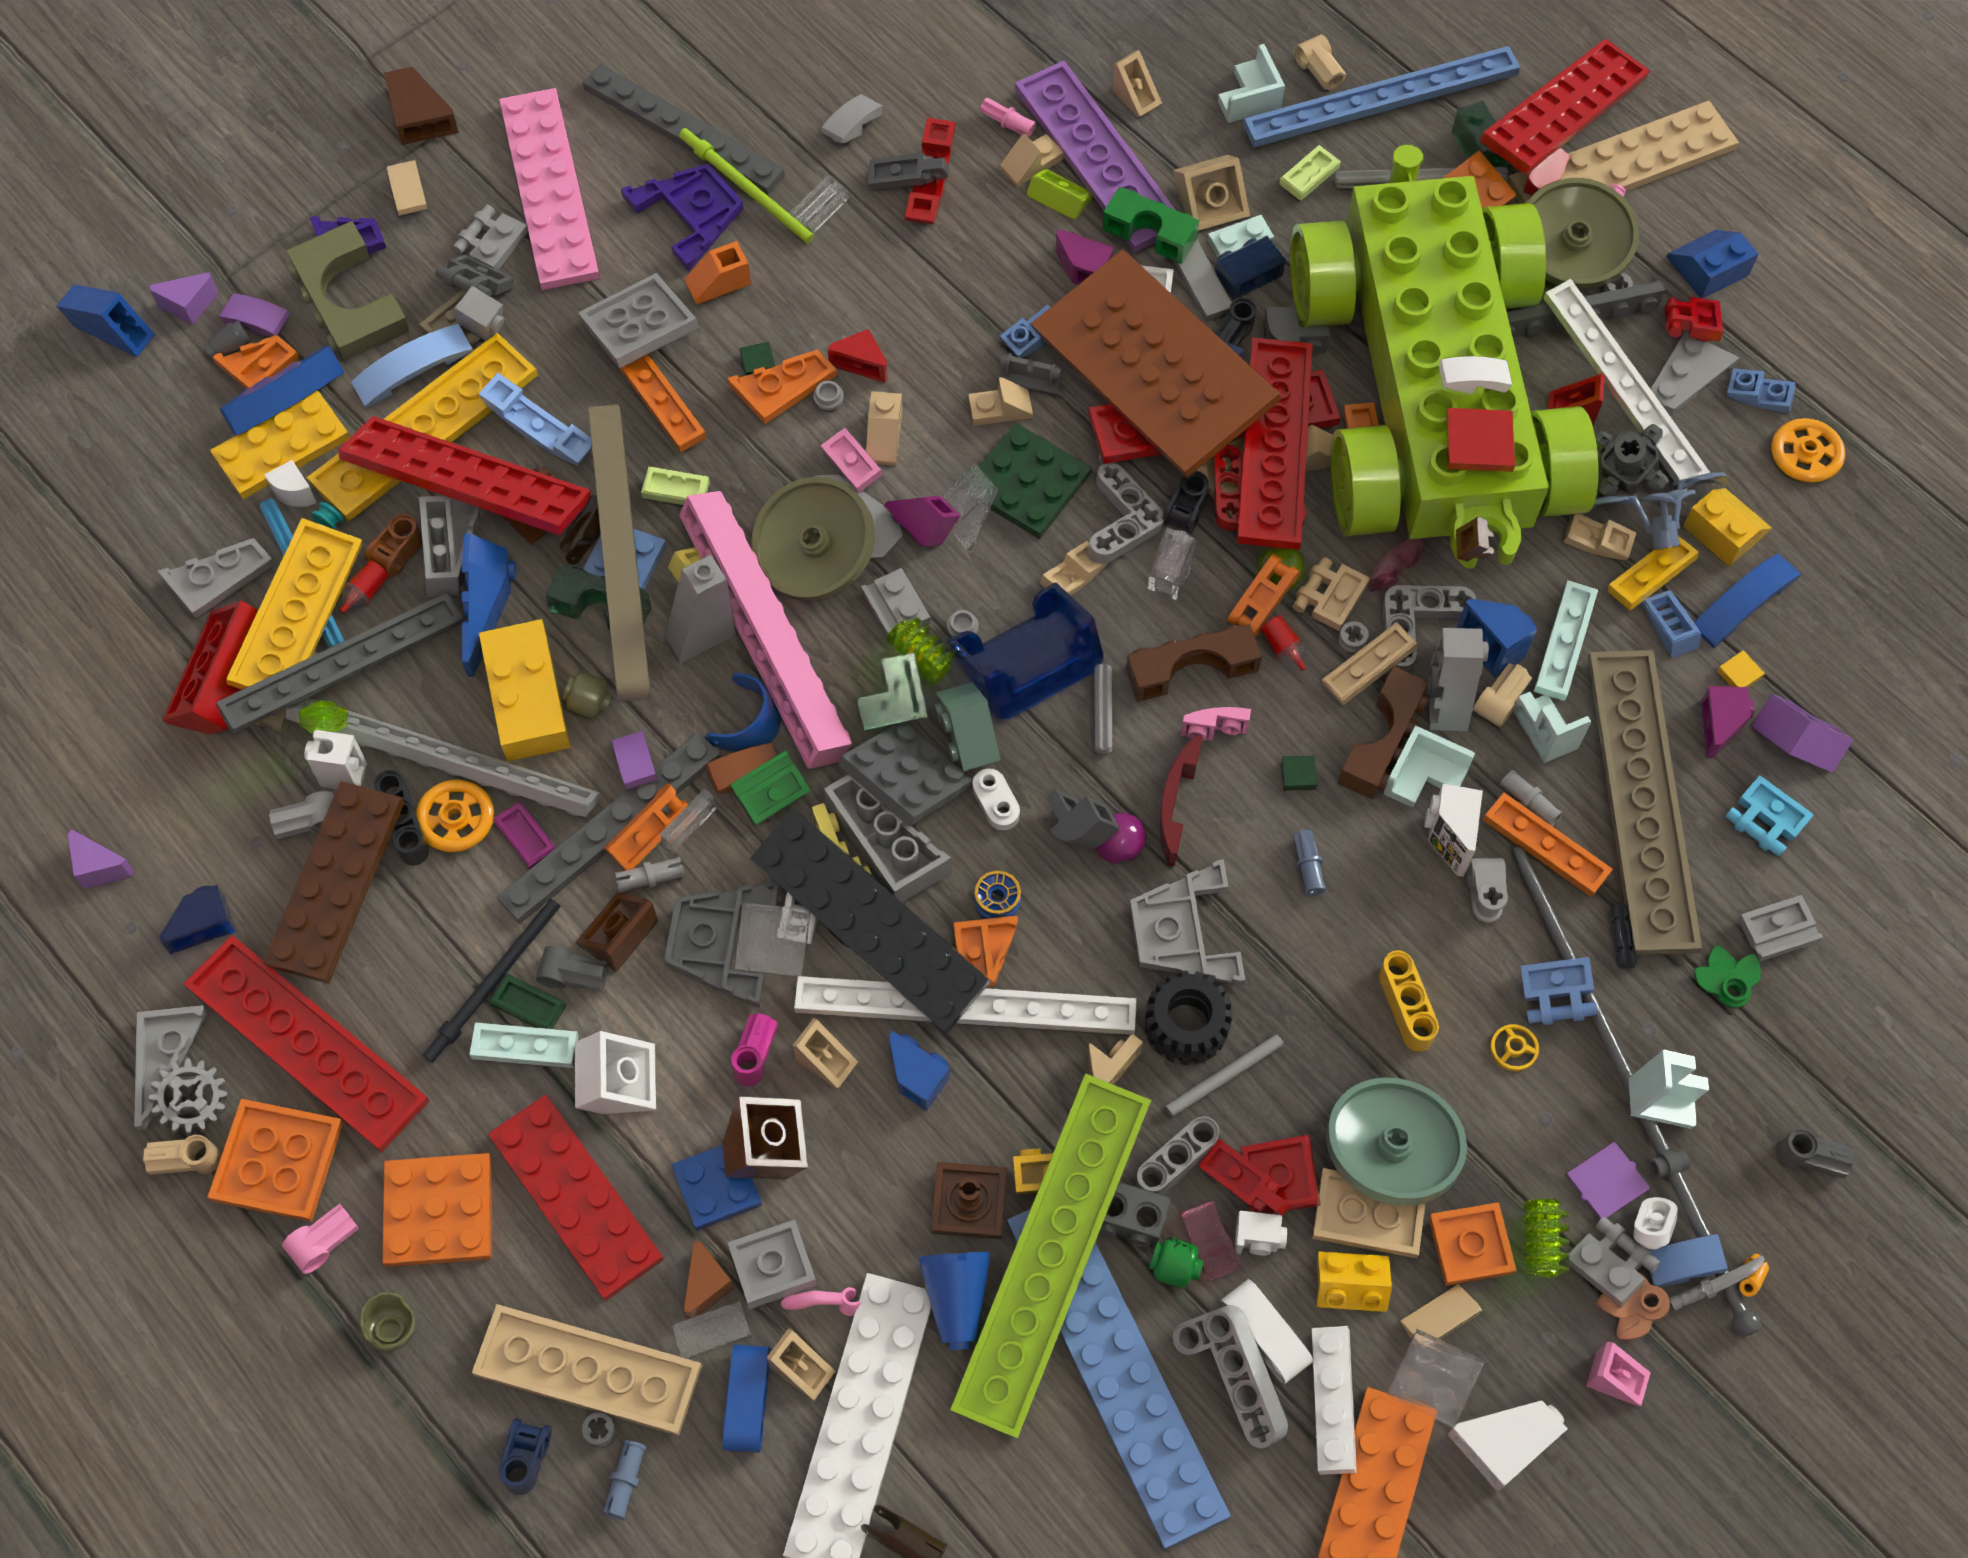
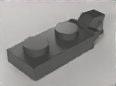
M924 153L871 159L867 186L873 191L928 184L932 182V179L948 178L949 166L944 158L933 159L932 156H925Z

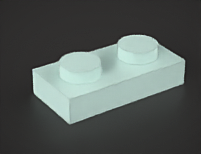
M1262 215L1211 232L1208 234L1207 241L1218 258L1226 251L1234 252L1242 248L1252 238L1258 240L1268 236L1269 240H1272L1273 243L1274 235Z

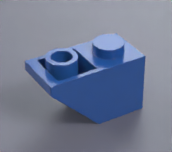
M892 1031L889 1035V1042L898 1093L927 1111L950 1079L948 1062L937 1053L931 1052L928 1054L920 1049L919 1043L907 1034L900 1036Z

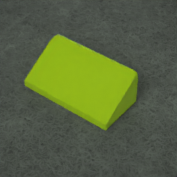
M1043 169L1033 175L1027 190L1028 197L1073 220L1080 216L1093 199L1087 189L1048 169Z

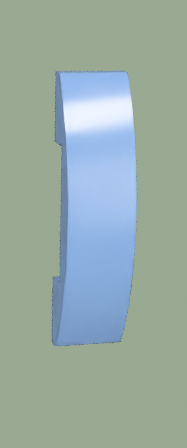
M459 324L452 325L423 335L393 350L362 371L351 383L367 409L393 395L391 390L442 362L449 365L471 353L473 349Z
M498 372L479 393V397L500 418L524 437L552 455L578 466L592 450L590 436L573 424L567 427L524 397L520 387Z

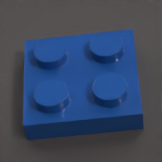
M723 1145L672 1164L696 1231L762 1206L752 1178L726 1177Z

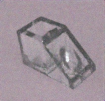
M1166 527L1149 574L1148 589L1177 600L1191 571L1195 538L1190 537L1184 531H1175Z

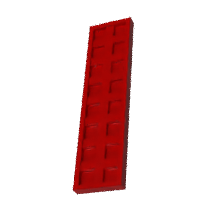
M1605 38L1485 130L1479 141L1489 147L1492 152L1497 153L1512 164L1515 169L1520 170L1526 175L1646 80L1650 70Z
M372 416L338 449L340 460L556 535H560L591 500V491L589 489Z

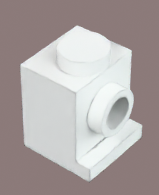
M1239 1211L1236 1220L1234 1254L1241 1255L1243 1248L1250 1249L1249 1252L1255 1255H1270L1271 1252H1277L1278 1248L1285 1249L1287 1227H1281L1282 1215Z

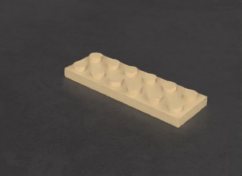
M496 1304L472 1374L485 1380L595 1412H603L615 1418L679 1436L702 1364Z

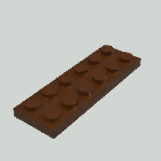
M340 781L263 961L267 967L326 984L330 983L405 803L401 797Z

